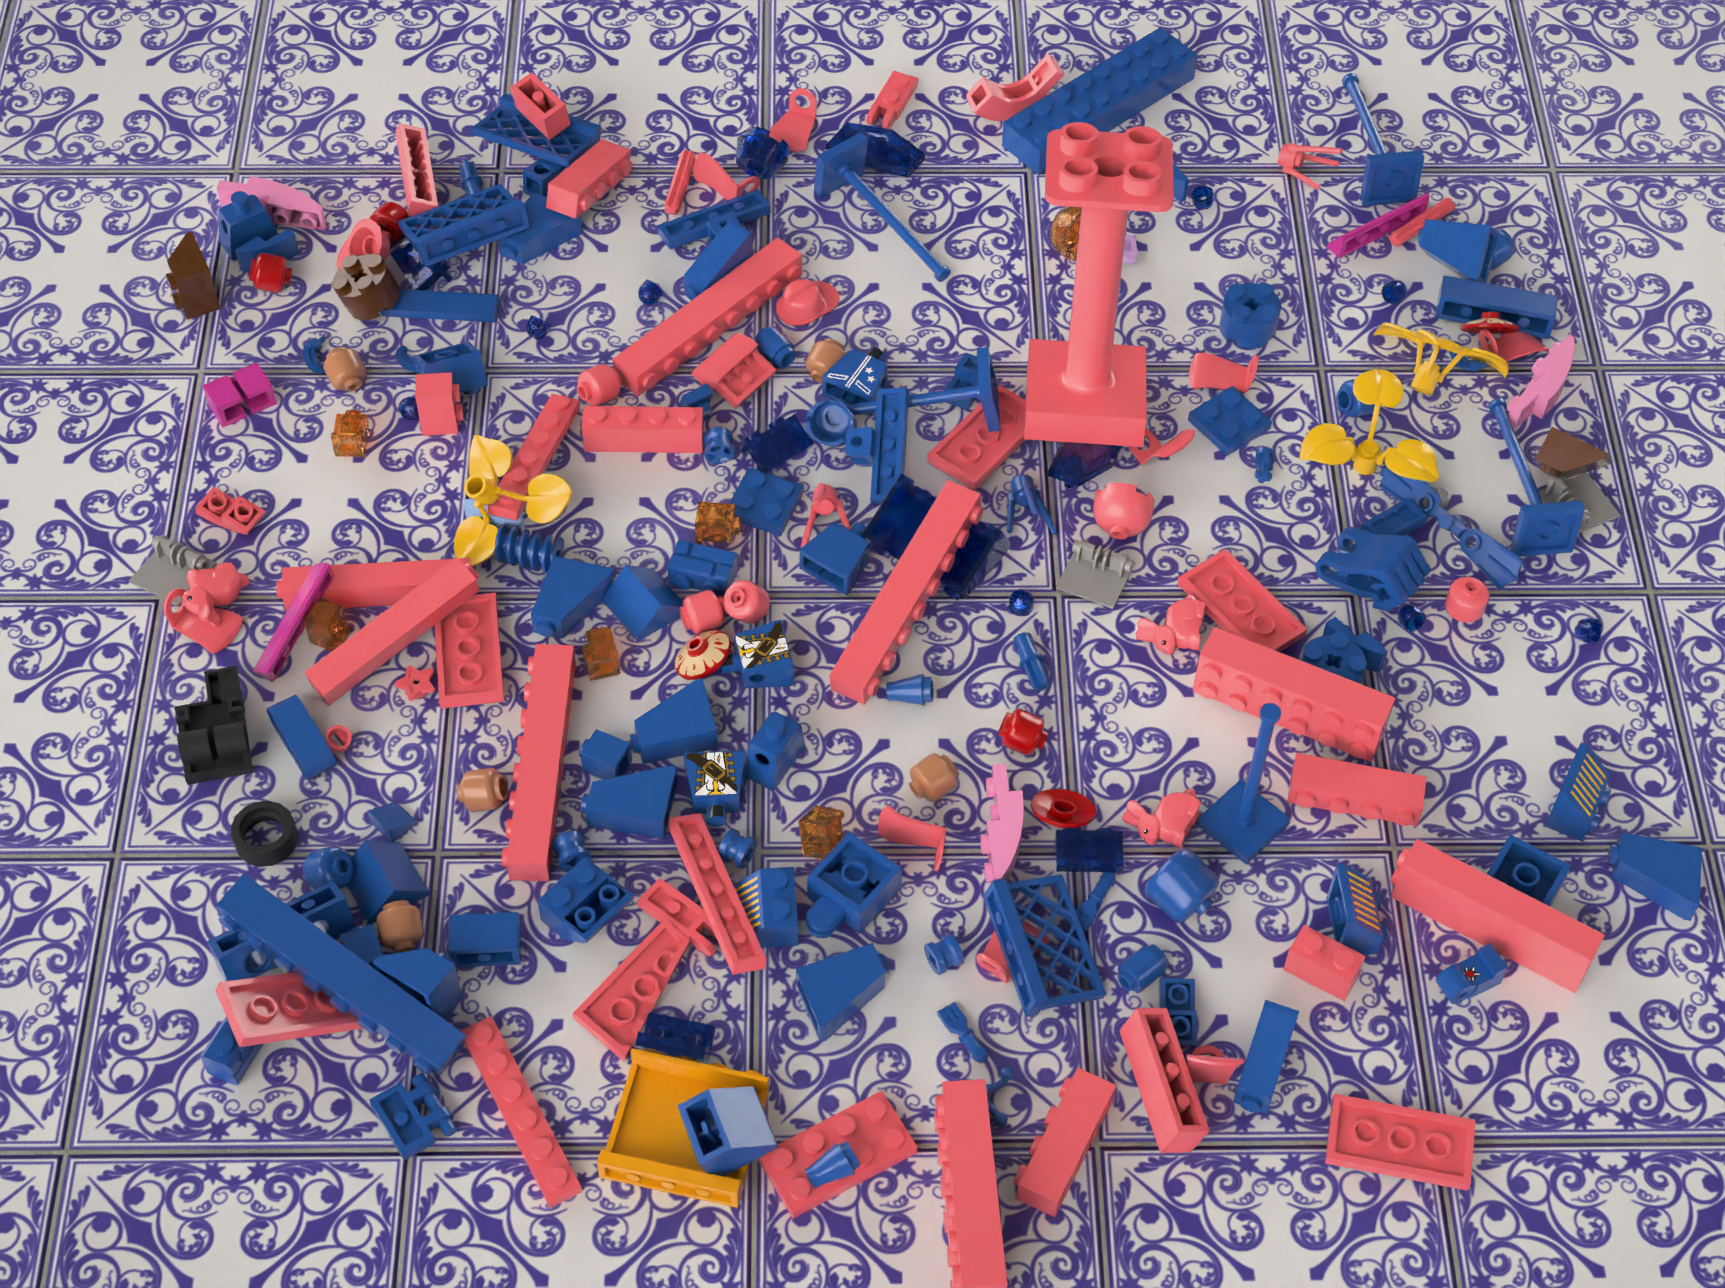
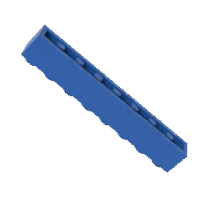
M243 873L216 904L218 920L225 928L231 932L239 930L247 936V943L255 950L262 953L265 949L275 957L273 960L281 969L288 973L293 970L303 977L301 979L302 983L311 991L318 993L321 990L330 997L329 1002L342 1013L349 1011L359 1018L357 1023L367 1032L374 1034L377 1031L386 1038V1045L398 1054L405 1052L415 1059L413 1064L423 1073L430 1075L432 1072L440 1077L464 1047L466 1041L464 1033Z

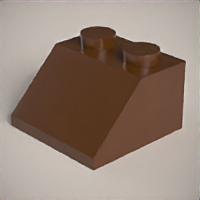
M192 231L188 232L167 260L170 273L165 274L171 291L176 290V293L171 294L177 310H183L187 320L220 309L208 265Z
M1554 427L1549 431L1535 457V460L1540 464L1539 469L1543 473L1554 477L1562 475L1566 478L1607 466L1612 461L1608 453Z

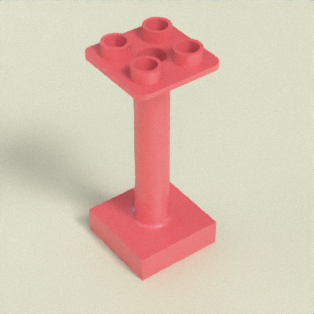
M1073 122L1066 124L1062 129L1052 130L1048 133L1045 174V200L1048 203L1056 206L1082 207L1069 340L1029 339L1024 439L1143 447L1147 421L1146 346L1117 345L1113 343L1128 211L1166 212L1172 208L1174 200L1173 145L1169 138L1161 136L1157 130L1151 127L1135 126L1127 129L1125 133L1100 132L1090 124Z

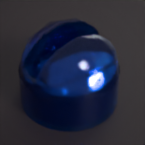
M1199 186L1191 193L1192 203L1195 208L1207 210L1212 207L1214 203L1212 188Z
M648 279L642 283L638 290L640 301L646 305L656 303L663 295L661 288Z
M1391 280L1382 287V297L1389 304H1398L1405 298L1407 287L1401 280Z
M531 315L526 325V332L529 337L535 333L534 339L539 340L548 334L551 325Z
M403 398L398 405L401 416L408 420H420L416 398Z
M1026 589L1015 590L1009 598L1010 611L1017 616H1026L1032 612L1034 598L1031 592Z
M1414 605L1403 606L1398 613V621L1407 632L1418 630L1426 620L1425 613Z
M1592 618L1581 619L1578 625L1575 626V635L1582 642L1597 643L1602 634L1601 621Z

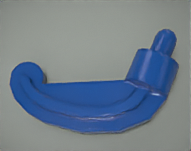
M324 336L319 339H312L303 348L305 364L311 371L317 374L325 373L323 365L319 366L315 352L326 341Z
M1449 351L1451 359L1453 360L1456 357L1457 353ZM1465 356L1456 364L1460 368L1469 371H1479V369L1487 367L1486 363H1479V360H1468Z
M399 347L396 350L398 363L404 369L418 373L414 360L406 354L408 351L407 347Z

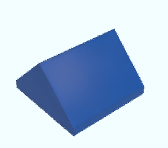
M625 565L602 598V602L637 642L680 618L679 607L683 606L682 600L654 569Z
M365 840L351 857L354 872L350 883L346 886L369 925L376 922L377 915L383 911L382 907L388 903L406 900L411 905L430 895L428 888L400 842Z

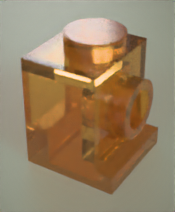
M354 409L347 410L345 414H336L334 431L331 433L335 456L365 457L370 431L366 414H362ZM344 441L356 442V444H344Z
M698 501L695 520L696 544L702 545V541L732 543L733 535L740 534L741 517H735V504Z
M319 598L304 619L309 642L330 651L344 643L353 631L352 626L347 625L342 606L323 598Z
M610 626L593 628L586 631L587 644L582 645V652L587 664L589 681L619 675V656Z
M815 805L798 821L804 856L817 858L822 861L844 838L841 819L845 817L844 811Z

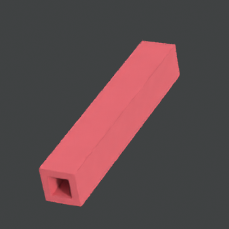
M455 557L304 673L310 685L330 706L479 591L476 580L479 576L475 569L468 562L463 565Z
M459 558L463 565L467 562L471 565L470 558ZM453 559L330 565L335 576L316 609L392 606ZM313 566L282 567V580H277L276 592L277 598L283 599L286 611L289 609Z

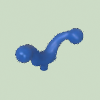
M1002 1068L1000 1072L1001 1079L996 1083L986 1084L987 1099L988 1095L1003 1088L1013 1078L1014 1071L1012 1068ZM988 1100L989 1113L994 1117V1123L1000 1127L1006 1125L1008 1121L1006 1114L1000 1113Z

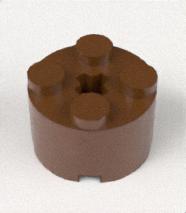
M349 255L342 260V266L335 274L331 285L347 311L355 319H375L380 316L378 312L384 308L389 311L396 304L400 296V288L380 255Z

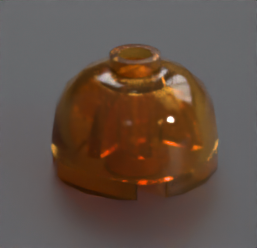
M1065 207L1058 212L1051 224L1050 241L1056 252L1066 259L1076 262L1082 207Z

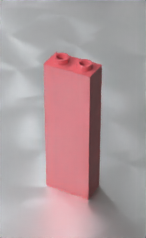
M1416 839L1410 850L1407 848L1403 849L1396 862L1397 868L1390 880V883L1394 884L1391 898L1483 946L1490 943L1497 953L1576 993L1605 936V934L1419 839Z

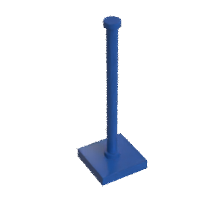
M1354 73L1346 74L1342 78V84L1350 93L1375 152L1374 155H1367L1360 195L1362 206L1405 203L1416 199L1425 158L1422 150L1387 153L1359 89L1357 75Z
M862 132L817 156L814 193L820 199L850 183L935 273L934 278L938 282L948 278L951 273L948 266H943L860 178L864 175L868 138Z
M989 348L977 349L978 382L975 383V386L909 395L908 408L977 398L981 400L989 432L1001 431L998 384ZM877 400L848 404L846 407L853 416L875 413Z
M1503 398L1493 399L1489 403L1488 408L1497 419L1530 502V505H1521L1510 550L1520 557L1573 552L1585 510L1582 501L1543 503L1506 412V401Z
M1266 703L1260 709L1261 724L1247 782L1245 783L1240 779L1207 809L1197 821V826L1246 865L1289 826L1291 818L1258 793L1274 726L1281 717V709L1274 703Z

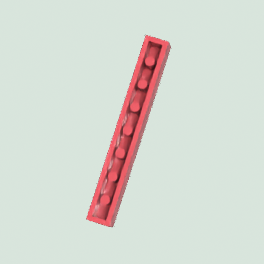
M780 238L774 239L612 359L613 368L619 373L621 384L638 397L645 391L652 389L657 382L668 374L675 372L681 364L689 358L695 357L701 349L709 343L715 342L721 334L729 328L735 327L741 319L751 312H755L760 305L771 297L776 296L790 282L797 280L802 275V254Z
M947 480L829 675L831 690L863 705L866 704L870 696L874 697L877 694L881 685L880 678L885 670L890 671L896 660L895 653L900 645L905 646L911 635L910 628L915 620H921L926 609V601L929 596L934 597L941 583L940 578L944 571L948 573L952 568L955 553L958 548L965 546L972 524H978L984 511V508L981 507L980 493Z
M535 644L534 656H529L528 675H531V682L525 683L524 701L528 702L527 709L521 710L520 719L521 728H524L523 736H518L517 755H521L520 763H514L513 781L517 783L516 791L510 792L509 807L510 810H513V817L506 821V838H509V847H503L502 867H507L510 880L550 881L553 857L552 842L555 839L576 668L574 645Z

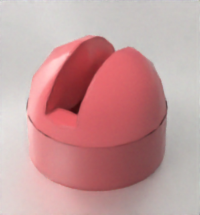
M341 725L329 728L325 736V741L333 753L346 751L352 740L351 732ZM334 735L343 746L339 747L331 736Z

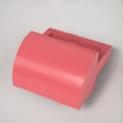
M734 334L692 371L691 375L702 385L708 384L713 393L717 391L730 405L737 409L775 374L776 369L756 350L759 344L746 335Z

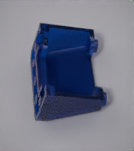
M902 473L862 534L870 542V550L880 556H883L886 552L897 560L901 558L936 500V497L926 489L923 490L918 486H914L915 481ZM981 521L978 524H972L965 546L958 548L955 553L952 568L948 573L944 571L940 578V585L944 587L942 591L957 601L960 596L966 599L1009 550L1012 543L1006 535L991 524L988 527Z

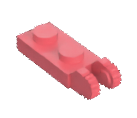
M893 71L871 106L866 123L874 125L878 117L883 115L882 128L890 129L895 119L898 120L918 86V78Z
M661 878L637 900L640 909L660 923L664 919L669 921L690 939V942L698 951L709 957L716 952L714 945L700 934L701 930L705 928L711 936L716 938L704 909Z

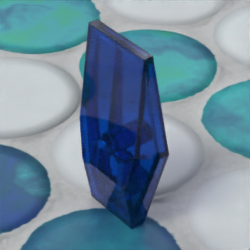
M847 122L826 144V149L829 150L862 132L868 138L865 168L909 178L925 160V153L894 130Z
M1063 442L1059 445L1049 467L1048 476L1064 481V486L1067 488L1081 486L1111 469L1122 446Z

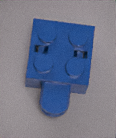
M849 832L807 876V897L815 902L806 912V927L808 931L817 938L825 939L843 922L860 934L901 889L902 867Z

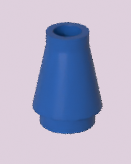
M924 674L894 682H887V700L924 706L926 702H933L934 689L932 677H925Z
M847 1141L840 1145L836 1142L804 1171L816 1189L821 1185L854 1175V1170L860 1167V1163Z

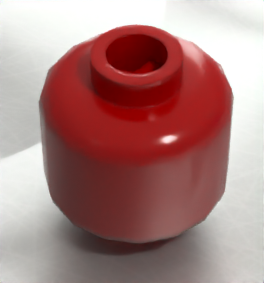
M387 202L375 210L369 219L377 222L381 230L391 235L389 241L392 244L404 235L399 229L398 221L408 218L409 215L401 205L395 202Z
M260 253L257 259L252 258L249 281H253L255 289L279 293L282 291L284 284L290 285L292 268H287L285 257Z
M1018 708L1012 713H1006L1000 725L998 735L1002 737L1001 742L1003 746L1028 756L1033 753L1035 748L1040 750L1043 748L1048 732L1043 730L1044 720L1041 717Z

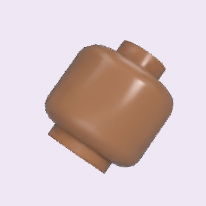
M830 338L816 342L805 362L807 370L811 373L810 377L822 384L824 373L846 354L845 347L838 341Z
M343 346L331 350L326 355L323 369L335 389L352 392L362 386L367 369L356 350Z
M932 753L910 769L912 781L909 783V787L917 798L921 799L924 797L931 802H935L956 787V777L959 773L953 762L946 755L940 756Z
M484 768L466 771L462 776L461 783L457 784L456 792L459 802L464 803L471 812L498 809L502 805L503 800L507 799L508 785L505 776L499 774L496 769Z
M406 900L394 901L382 907L383 911L376 918L381 944L386 948H394L395 953L414 950V944L422 940L424 936L420 910L416 906L410 905L409 901Z

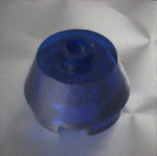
M751 126L748 132L744 130L743 134L737 138L736 164L750 176H757L759 179H771L788 162L787 155L790 148L787 142L782 139L779 143L777 140L769 137L771 131Z

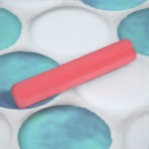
M685 149L680 154L664 204V211L667 214L676 215L679 213L695 161V153L692 150L687 151Z
M1451 198L1443 199L1391 233L1389 240L1393 246L1399 247L1419 234L1420 229L1424 227L1425 219L1440 220L1455 210V204Z

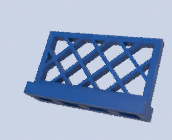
M505 93L500 97V106L472 127V135L569 167L600 141L601 125L568 115L571 125L549 140L516 108L513 96Z
M502 184L398 221L399 229L418 251L421 262L425 267L530 228L525 204L521 199L515 200ZM500 195V197H499L498 199H490V198H493V197H495V196ZM468 206H474L472 209L466 208ZM490 207L491 210H482V208ZM456 217H466L464 220L456 219ZM422 225L420 228H413L414 226ZM431 226H437V227H439V229H429V228H430Z
M1063 875L1007 883L1005 879L993 880L983 898L1025 1017L1038 1015L1043 1009L1103 999L1106 992ZM1056 887L1060 898L1057 904L1040 894L1042 888ZM1021 892L1030 897L1032 900L1027 909L1014 902L1011 893ZM1035 901L1052 911L1047 921L1030 911ZM1055 914L1068 920L1070 925L1068 934L1051 924ZM1025 918L1042 928L1038 938L1025 932L1023 927ZM1046 931L1063 941L1058 951L1041 941ZM1066 944L1079 950L1081 955L1079 964L1062 954ZM1036 948L1053 958L1048 969L1035 961L1033 954ZM1057 961L1074 971L1069 981L1052 972ZM1080 974L1090 980L1093 990L1083 991L1075 986L1073 982L1076 976ZM1047 979L1064 989L1061 996L1048 997L1044 986Z

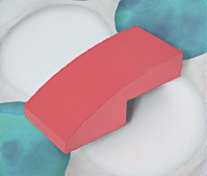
M214 486L196 506V514L228 530L246 535L249 534L265 514V510L240 495L237 499H234Z

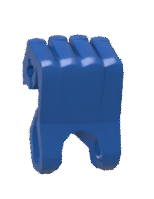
M1347 527L1339 535L1338 549L1340 553L1327 551L1323 553L1315 564L1316 573L1320 579L1357 596L1372 598L1374 601L1372 608L1386 612L1394 607L1401 606L1409 597L1414 595L1418 587L1424 583L1425 576L1431 571L1429 564L1417 546V542L1412 537L1373 534L1356 527ZM1327 565L1330 566V567H1332V568H1334V569H1336V570H1338V571L1331 570L1330 568L1327 567Z

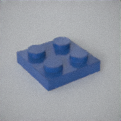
M1233 386L1198 406L1188 414V421L1226 456L1271 429L1272 421Z
M748 467L725 510V518L781 536L804 493V485Z

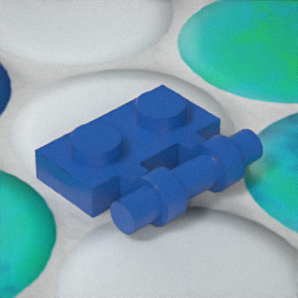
M423 1073L413 1077L412 1083L415 1089L408 1093L400 1082L369 1099L371 1107L403 1160L436 1143L431 1130L440 1128L445 1137L452 1136L457 1131L452 1121L454 1118L452 1112L447 1106L442 1105L437 1097L439 1091L433 1082H428ZM426 1104L430 1113L422 1117L416 1106Z

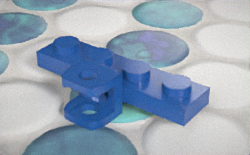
M757 189L657 225L658 234L669 249L680 247L708 237L709 243H711L731 219L739 224L757 219L771 213L770 204Z
M906 387L877 389L875 430L873 427L851 429L846 433L845 452L848 456L852 457V462L861 467L872 466L870 501L873 505L903 502L909 391Z

